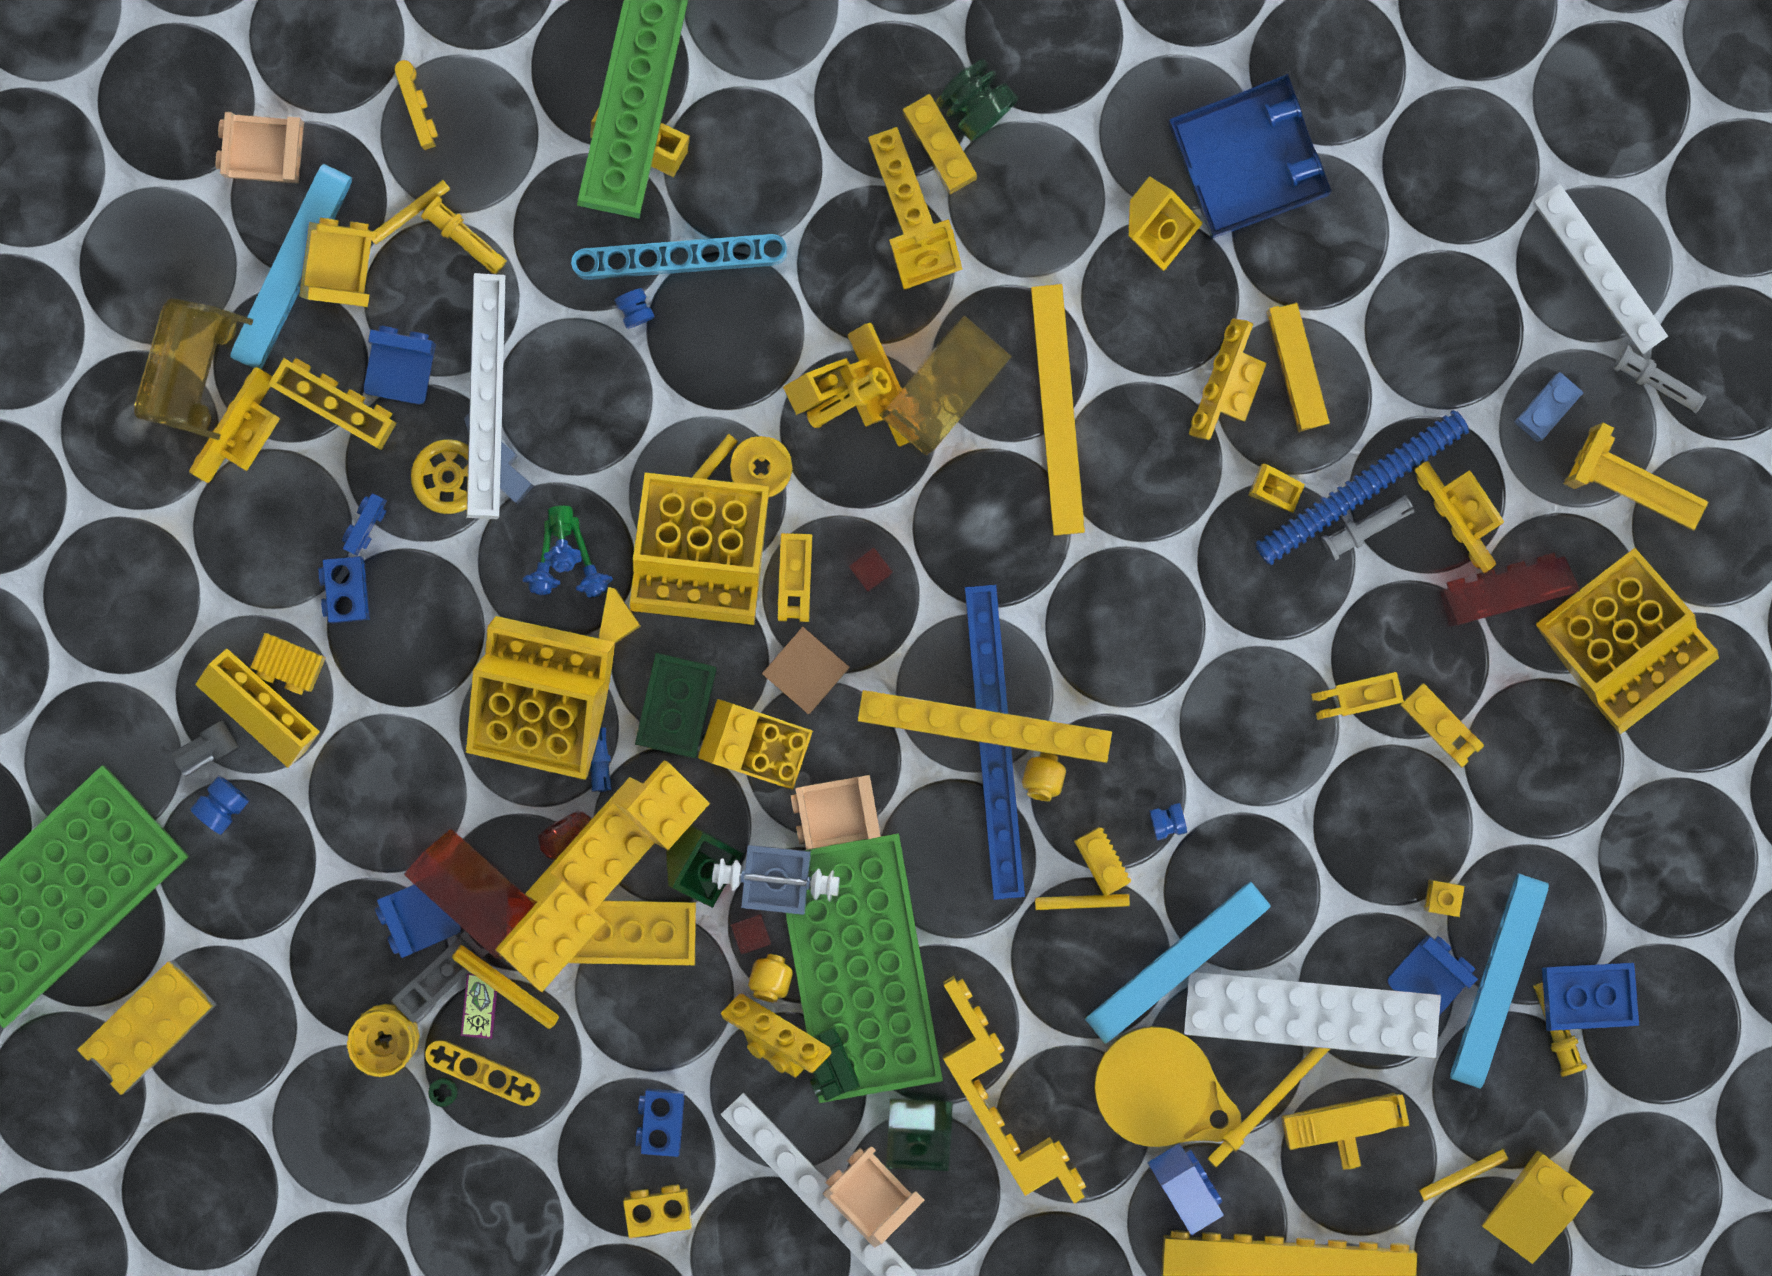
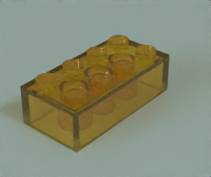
M964 315L951 327L881 411L879 416L923 454L928 455L937 448L1012 356Z

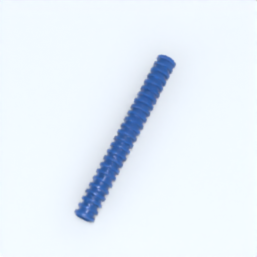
M1452 410L1449 417L1443 416V421L1434 422V427L1428 426L1425 433L1419 432L1416 439L1414 437L1410 438V443L1404 442L1401 449L1395 448L1393 450L1394 453L1392 455L1386 454L1385 460H1377L1378 464L1376 466L1371 464L1369 466L1370 470H1362L1361 476L1355 475L1352 482L1346 481L1343 488L1341 486L1337 487V492L1331 491L1328 498L1322 497L1319 504L1315 502L1312 504L1313 508L1304 509V514L1298 513L1295 520L1289 519L1288 525L1282 524L1279 531L1274 529L1272 531L1273 535L1270 537L1265 535L1262 542L1258 540L1256 548L1267 564L1273 565L1276 558L1280 560L1282 559V554L1286 553L1288 555L1291 553V548L1297 549L1300 542L1306 543L1307 537H1315L1314 533L1316 531L1321 533L1323 531L1322 527L1331 526V521L1337 522L1340 515L1346 516L1349 509L1351 511L1355 510V505L1361 506L1364 504V499L1370 500L1373 493L1377 495L1380 493L1379 489L1388 488V483L1394 484L1396 482L1395 478H1403L1404 472H1412L1413 466H1420L1422 460L1424 462L1428 461V456L1434 457L1437 454V450L1443 451L1446 444L1450 446L1453 444L1452 440L1461 439V434L1467 435L1469 427L1458 411Z

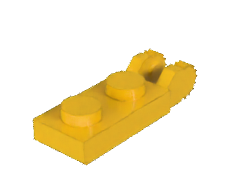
M1397 672L1337 685L1334 689L1311 694L1313 701H1321L1337 695L1339 708H1328L1317 712V720L1337 715L1347 716L1404 702Z

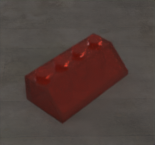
M1555 553L1537 557L1538 564L1526 567L1525 561L1508 565V572L1496 575L1495 569L1486 573L1476 574L1477 581L1466 583L1465 578L1446 582L1447 589L1440 590L1449 626L1451 627L1580 592L1579 586L1565 556L1556 559Z
M453 829L448 830L428 847L404 873L411 882L496 959H503V957L495 949L535 905Z

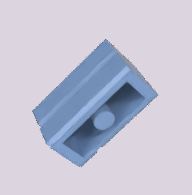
M1559 372L1553 376L1514 422L1536 442L1542 441L1583 392Z

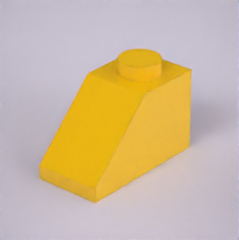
M847 358L805 373L783 386L796 415L813 409L848 389L840 372V369L850 365Z

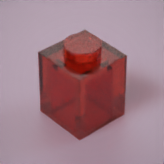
M872 548L849 566L868 593L893 574L875 548Z
M762 913L731 924L741 955L772 943Z

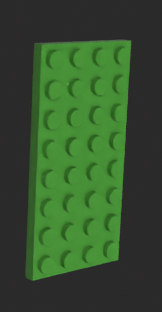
M102 765L0 860V1025L3 1028H7L189 857L105 765Z
M899 833L802 850L811 851L809 869L811 880L812 875L817 869H820L824 876H829L831 871L834 870V877H840L838 896L832 895L831 902L828 901L827 895L820 894L818 899L815 900L811 894L810 887V890H807L805 914L786 913L806 1031L810 1036H814L835 1027L860 1082L859 1087L828 1101L824 1100L823 1095L818 1096L819 1103L943 1081Z

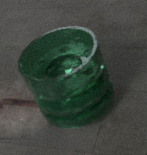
M984 58L959 72L945 86L943 93L935 102L940 109L954 102L946 113L948 118L954 117L960 112L964 113L965 116L957 128L971 143L992 128L1019 100V97L1006 83L997 86L995 89L990 87L997 76L994 70L981 77L989 65Z

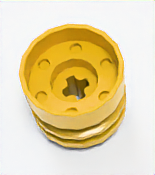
M382 1004L373 1006L358 1018L349 1031L347 1049L350 1059L359 1070L367 1075L384 1077L395 1074L404 1068L418 1048L420 1034L417 1022L415 1021L412 1024L395 1005ZM383 1033L385 1035L391 1034L392 1039L389 1041V1045L386 1041L381 1042L379 1040Z

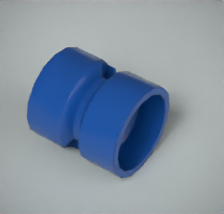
M218 775L207 788L209 795L200 796L190 810L206 826L222 835L233 822L231 815L239 814L250 800L232 783Z

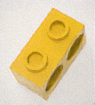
M679 1184L663 1186L660 1193L649 1194L648 1189L631 1191L630 1197L625 1198L623 1201L629 1238L692 1229L693 1224L688 1190L680 1189ZM669 1200L678 1201L682 1206V1212L677 1216L669 1215L665 1211V1203ZM637 1205H646L651 1211V1217L645 1221L637 1219L634 1215V1208Z

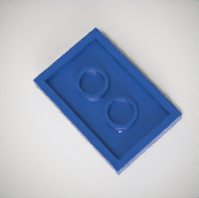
M1634 963L1542 968L1547 1031L1639 1026Z

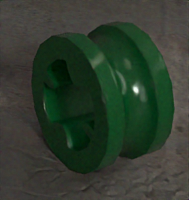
M440 1078L434 1081L428 1091L429 1099L436 1106L447 1107L457 1098L458 1089L456 1084L448 1078ZM441 1084L448 1085L447 1090L451 1089L452 1093L451 1096L445 1098V1101L438 1099L440 1095L435 1096V1089H439Z

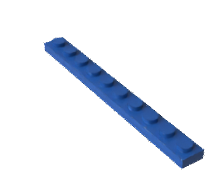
M996 585L965 587L976 709L1008 714ZM979 742L993 898L997 900L1025 897L1011 747Z

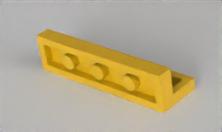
M1298 303L1269 308L1266 314L1298 432L1329 424Z

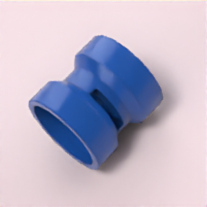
M643 288L625 293L614 300L617 308L622 310L624 314L623 322L626 329L639 326L655 318L652 309L647 307L645 303L646 295Z
M1180 803L1170 805L1166 810L1159 808L1149 810L1156 840L1165 839L1168 834L1172 833L1177 835L1187 833V826Z

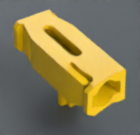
M1394 1093L1281 1116L1286 1145L1290 1150L1337 1141L1343 1170L1361 1166L1355 1137L1409 1126L1404 1097ZM1397 1105H1399L1402 1118H1399Z

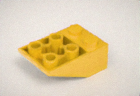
M717 699L698 758L793 790L813 731Z

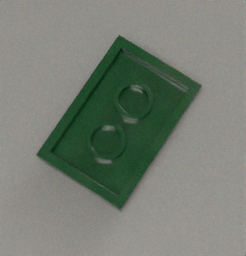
M656 653L635 745L696 758L717 667Z

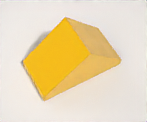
M1263 463L1258 469L1248 495L1294 513L1305 484Z
M608 587L598 639L612 641L616 644L641 625L618 591Z

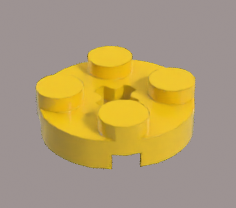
M765 436L750 437L740 443L733 452L730 464L731 477L734 483L769 486V497L779 494L786 488L793 471L791 456L786 447L778 440ZM757 459L761 462L769 461L770 464L767 466L769 473L767 475L762 473L754 474L753 471L756 468L754 462Z

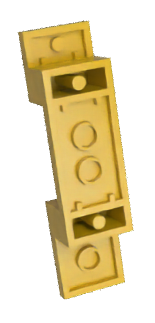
M665 760L644 783L629 777L525 893L535 905L495 950L537 990L543 992L605 922L595 912V909L654 843L669 850L710 803Z
M954 976L943 982L945 989L974 1037L945 1053L943 1060L1023 1194L1026 1196L1058 1177L1074 1204L1085 1198L1082 1189L1086 1188V1185L1077 1169L1069 1170L1066 1162L1070 1159L1060 1141L1053 1143L1049 1137L1017 1156V1154L1021 1153V1150L1011 1133L1005 1136L1001 1129L1005 1125L1001 1115L995 1106L989 1109L985 1102L989 1097L980 1080L977 1079L974 1082L972 1080L1003 1061L1001 1053L1005 1051L1004 1047L995 1033L989 1036L984 1026L989 1024L988 1020L979 1006L973 1009L968 1000L973 996L964 980L957 981Z

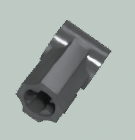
M224 720L207 728L199 734L200 737L172 753L174 762L184 776L192 774L213 760L216 762L228 756L239 748Z

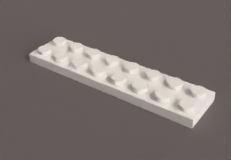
M1193 972L1189 975L1184 1035L1435 1059L1441 995Z

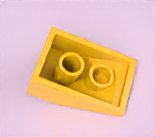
M1536 1151L1481 1226L1533 1264L1574 1219L1593 1191L1544 1154Z

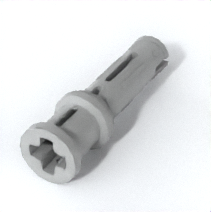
M1627 345L1622 350L1613 366L1614 370H1622L1636 379V383L1639 385L1647 383L1691 409L1694 413L1699 411L1706 399L1704 394H1700L1681 381L1656 368L1657 364L1654 360H1646L1632 352V347Z
M1404 495L1395 502L1356 523L1347 522L1344 524L1343 529L1329 537L1327 535L1322 536V543L1332 560L1336 561L1342 553L1353 547H1361L1364 540L1371 535L1414 513L1413 506L1407 496Z

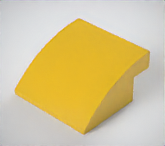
M645 472L633 555L634 574L630 596V611L754 625L764 547L769 486Z
M1633 548L1536 624L1567 670L1620 735L1719 659L1717 649L1697 628L1693 612L1636 548Z
M495 616L487 628L485 655L473 669L466 753L585 780L591 766L606 705L615 642Z

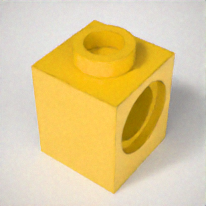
M1429 880L1424 911L1460 917L1465 886Z

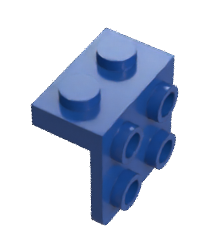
M379 326V331L370 329L368 342L372 346L364 383V392L370 396L419 405L423 404L426 400L436 344L428 340L429 335L410 331L408 337L398 335V329Z
M438 876L430 877L377 900L379 906L375 908L378 919L382 925L387 924L391 933L387 937L393 953H399L401 958L452 937L461 931L459 920L444 885Z
M1426 935L1388 977L1387 983L1394 991L1441 995L1440 1015L1465 987L1470 989L1478 979L1472 974L1475 968L1463 957H1460L1457 961L1448 953L1452 947L1441 937L1437 936L1433 939L1431 936Z

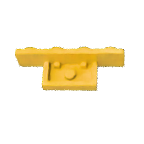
M1233 318L1230 325L1226 328L1224 341L1219 354L1214 359L1213 370L1208 383L1203 389L1198 410L1192 418L1189 435L1210 440L1220 412L1245 422L1267 364L1243 353L1253 327L1252 322Z
M872 323L864 324L850 332L848 338L859 361L840 369L846 386L849 387L854 379L866 377L871 369L875 367L882 368L888 374L892 384L891 391L887 394H879L873 397L868 405H856L865 427L886 419L899 447L921 437V430Z
M258 367L252 370L235 399L229 404L223 418L212 431L204 448L196 456L189 470L191 474L209 483L225 458L246 471L249 469L280 420L279 417L259 405L271 387L268 384L273 376Z
M1428 461L1418 466L1415 472L1417 473L1416 478L1419 485L1424 490L1430 492L1435 500L1434 506L1441 516H1446L1452 525L1451 531L1454 537L1460 543L1463 542L1470 552L1469 558L1476 568L1481 569L1483 573L1488 572L1496 565V562L1480 538L1503 524L1504 520L1470 470L1444 486Z
M742 993L721 1012L724 1020L744 1031L748 1042L747 1048L750 1053L758 1059L763 1057L780 1073L787 1072L795 1078L804 1069L813 1073L831 1054L830 1047Z

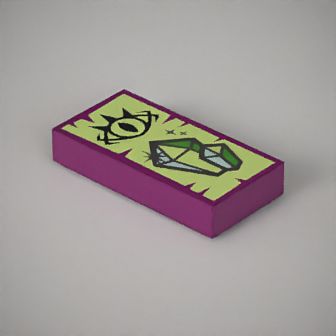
M467 973L461 1036L492 1039L498 992L472 973Z

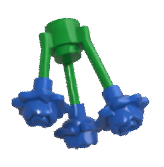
M561 505L549 508L548 520L544 521L545 534L541 562L537 563L536 572L525 575L523 582L528 583L529 590L532 593L538 595L550 594L552 588L560 585V581L549 574V567L552 566L555 571L560 573L563 571L569 572L576 563L581 562L583 559L585 578L581 581L580 585L576 586V590L585 592L588 598L605 594L608 591L607 584L613 578L612 576L597 573L595 565L591 564L579 529V518L573 517V509L570 506ZM571 530H573L579 550L571 548L568 545V541L565 540V536L570 535ZM553 533L554 536L558 537V540L555 543L556 546L552 547L549 551L551 534Z

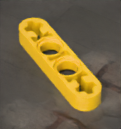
M437 1040L426 1049V1061L433 1068L516 1104L529 1106L540 1097V1085L532 1077L453 1043ZM440 1046L445 1047L444 1053L451 1057L455 1056V1051L459 1052L461 1055L455 1061L454 1070L448 1068L452 1063L451 1061L442 1059L439 1063L434 1061L436 1056L432 1054V1050H437ZM464 1058H472L476 1061L478 1068L475 1074L468 1076L462 1073L460 1063ZM494 1070H500L506 1075V1083L501 1088H495L489 1083V1075ZM512 1076L518 1078L515 1082L518 1086L524 1087L527 1083H530L532 1085L531 1091L535 1092L534 1097L528 1096L524 1100L521 1098L522 1093L514 1088L511 1095L506 1093V1090L511 1085Z

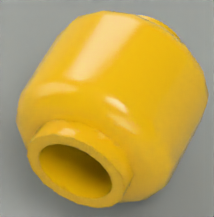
M1040 753V757H1032L1027 761L1022 786L1027 790L1029 797L1040 801H1050L1052 797L1058 796L1062 791L1066 768L1058 762L1056 755Z
M767 954V958H761L754 962L748 982L750 990L754 992L753 997L762 1001L776 1003L778 999L784 998L788 994L793 971L788 965L784 964L785 958L774 954Z

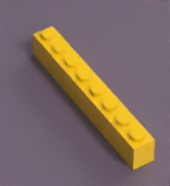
M867 690L862 691L858 722L1103 763L1108 761L1112 731Z
M1172 1230L1171 1236L1163 1235L1161 1268L1163 1276H1416L1417 1253L1414 1250H1409L1408 1244L1391 1243L1390 1248H1378V1243L1360 1241L1358 1247L1346 1246L1347 1241L1334 1239L1328 1240V1245L1315 1244V1239L1296 1238V1243L1284 1242V1237L1265 1236V1241L1252 1240V1235L1234 1234L1233 1239H1222L1220 1233L1203 1232L1202 1237H1190V1232Z

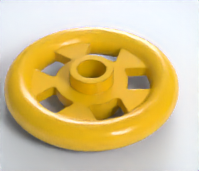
M452 439L439 440L426 446L417 455L411 470V484L418 500L428 509L442 514H455L467 509V492L461 490L460 487L463 484L464 477H468V464L462 469L457 463L453 462L458 454L468 461V445L466 443ZM442 453L446 461L434 467L430 459ZM447 471H451L454 474V480L450 483H446L443 480V475ZM433 474L432 478L435 487L426 489L423 476ZM440 492H454L453 501H441Z

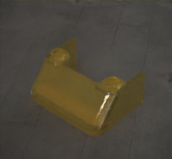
M174 298L167 300L160 313L134 405L135 416L148 422L219 440L221 434L206 430L210 424L211 416L208 407L200 404L217 344L224 345L233 339L236 333V322L252 325L254 319L210 305Z

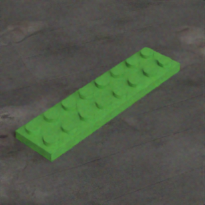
M688 0L623 1L577 206L640 218Z

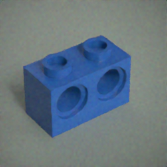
M359 556L323 560V567H319L320 586H325L326 598L321 599L323 617H328L329 623L370 620L364 558ZM346 566L350 573L349 579L345 583L339 584L334 578V572L338 567ZM348 597L352 601V609L348 614L342 615L337 610V603L341 598Z
M647 1088L645 1096L639 1097L638 1114L644 1115L643 1127H637L636 1146H641V1154L679 1157L685 1091ZM658 1098L665 1099L670 1106L669 1112L665 1115L655 1113L652 1108L654 1100ZM654 1130H662L667 1135V1143L663 1146L654 1145L650 1140V1133Z

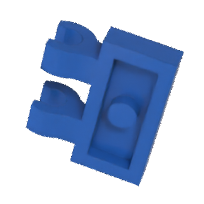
M373 493L370 498L364 497L357 510V514L360 515L355 526L350 524L342 538V541L345 542L344 550L358 556L362 548L367 549L372 540L368 536L377 520L381 522L387 512L383 509L387 500Z

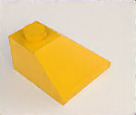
M1149 176L1130 200L1128 236L1161 270L1165 271L1203 222L1172 189Z

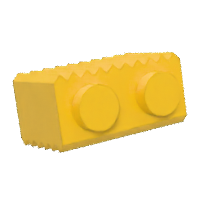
M264 633L250 668L257 670L256 675L261 679L271 683L274 682L275 678L286 682L285 689L302 695L304 690L312 692L326 657L269 633Z
M1097 827L1077 838L1074 842L1103 895L1108 896L1131 883V878L1125 872V867L1119 861V856L1115 855L1116 851L1112 850L1113 845L1109 844V839H1106L1107 834L1103 833L1104 829Z

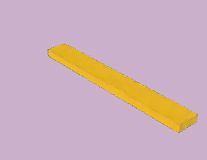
M1062 284L1031 287L1053 536L1085 533L1063 286Z

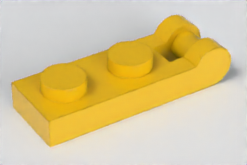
M401 60L395 66V73L420 145L424 150L436 147L433 139L438 137L433 119H426L423 110L428 107L422 89L416 90L413 82L416 79L417 72L409 61Z
M781 533L778 621H787V618L800 619V622H809L812 534ZM788 596L800 597V606H788Z
M1424 683L1400 704L1461 768L1469 762L1467 758L1475 751L1478 753L1484 747V744ZM1461 736L1466 743L1458 750L1452 743Z

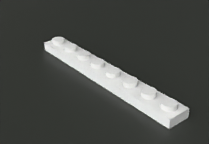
M474 273L466 518H499L505 275Z
M744 1092L721 1113V1116L874 1276L917 1275V1272L886 1240L874 1248L822 1194L829 1187L825 1183L827 1179Z

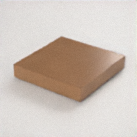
M802 627L762 674L807 714H810L850 667Z

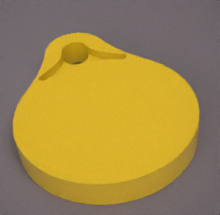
M1159 1026L1134 1029L1116 1039L1100 1059L1096 1070L1094 1087L1097 1105L1108 1125L1117 1134L1130 1142L1148 1147H1162L1187 1141L1222 1142V1138L1230 1130L1234 1131L1241 1124V1114L1237 1106L1221 1088L1203 1051L1194 1041L1176 1030ZM1216 1110L1224 1111L1227 1115L1226 1124L1219 1128L1212 1126L1210 1123V1115Z

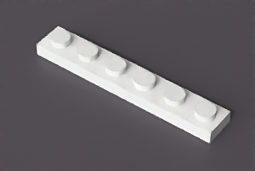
M1558 184L1534 201V206L1639 354H1644L1667 338L1668 335L1561 184Z

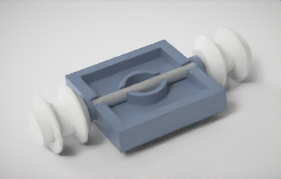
M748 845L745 870H742L738 860H735L731 866L726 865L724 858H721L720 864H714L712 882L718 883L719 890L723 884H730L732 891H735L740 885V881L744 883L741 908L804 915L807 890H810L811 887V894L815 900L818 899L820 894L827 895L828 901L831 902L832 895L838 896L840 877H834V870L831 871L829 876H824L821 870L817 869L812 875L811 880V877H809L811 851Z

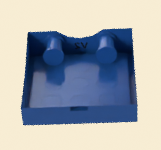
M1288 74L1234 96L1174 117L1168 122L1211 239L1329 196L1332 192L1320 158L1309 136Z

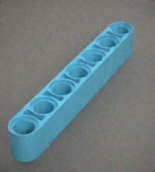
M322 164L236 339L230 358L253 369L255 367L262 369L300 292L309 222L319 223L320 217L335 219L352 183L351 176L325 164Z
M775 234L583 248L574 253L571 265L578 277L592 280L775 266L785 260L788 250L786 242L782 237ZM771 242H776L782 247L780 255L774 258L768 257L764 253L766 245ZM738 245H747L751 249V254L747 259L738 260L734 257L733 251ZM715 247L719 250L720 254L715 262H706L702 258V253L706 248ZM678 249H683L688 253L687 261L681 265H676L671 261V255ZM648 251L655 253L657 261L653 266L644 267L641 265L640 258L642 254ZM615 254H622L626 258L624 267L618 270L612 269L609 266L610 258ZM585 256L592 257L595 261L593 269L588 272H582L578 268V262Z
M1519 873L1513 882L1451 1069L1450 1079L1479 1089L1482 1088L1546 899L1549 884Z
M1249 882L1085 1018L1086 1022L1106 1044L1271 907L1270 903L1255 885Z

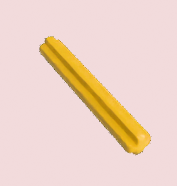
M460 945L452 955L453 960L546 1028L551 1029L556 1024L559 1016L463 945Z

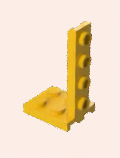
M898 127L869 136L871 149L903 235L889 239L903 288L907 289L963 270L950 221L947 219L936 224L933 223Z
M1604 422L1591 427L1582 450H1579L1575 464L1563 484L1576 489L1594 481L1693 531L1696 529L1708 504L1706 500L1609 453L1615 437L1611 436L1614 427Z

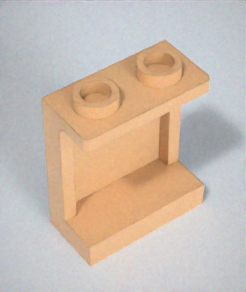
M225 112L224 120L220 119L218 126V136L223 138L222 151L218 150L216 153V169H220V174L224 178L299 184L304 121L300 117L287 116V119L234 115L232 112Z
M870 775L795 788L796 794L791 795L794 814L800 813L802 825L796 826L799 845L805 844L806 850L881 837Z
M871 1146L865 1151L861 1148L855 1151L847 1160L850 1166L843 1173L838 1169L825 1182L829 1187L822 1194L875 1248L881 1245L920 1206L924 1199L916 1191L911 1194L873 1154L876 1150Z

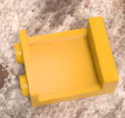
M320 217L319 223L309 222L299 297L308 300L368 307L369 294L364 293L371 240L372 238H377V232L368 230L369 224L350 222L349 227L338 226L339 220Z

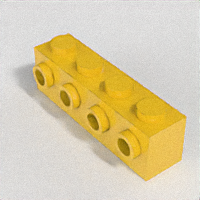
M296 357L293 362L283 358L269 382V386L382 450L397 424L390 419L393 413L377 404L374 409L363 404L366 399L365 397L351 389L348 390L347 394L336 388L339 382L323 373L320 378L309 373L311 366Z
M225 649L208 664L195 684L287 768L308 750L320 733L318 729L228 649Z

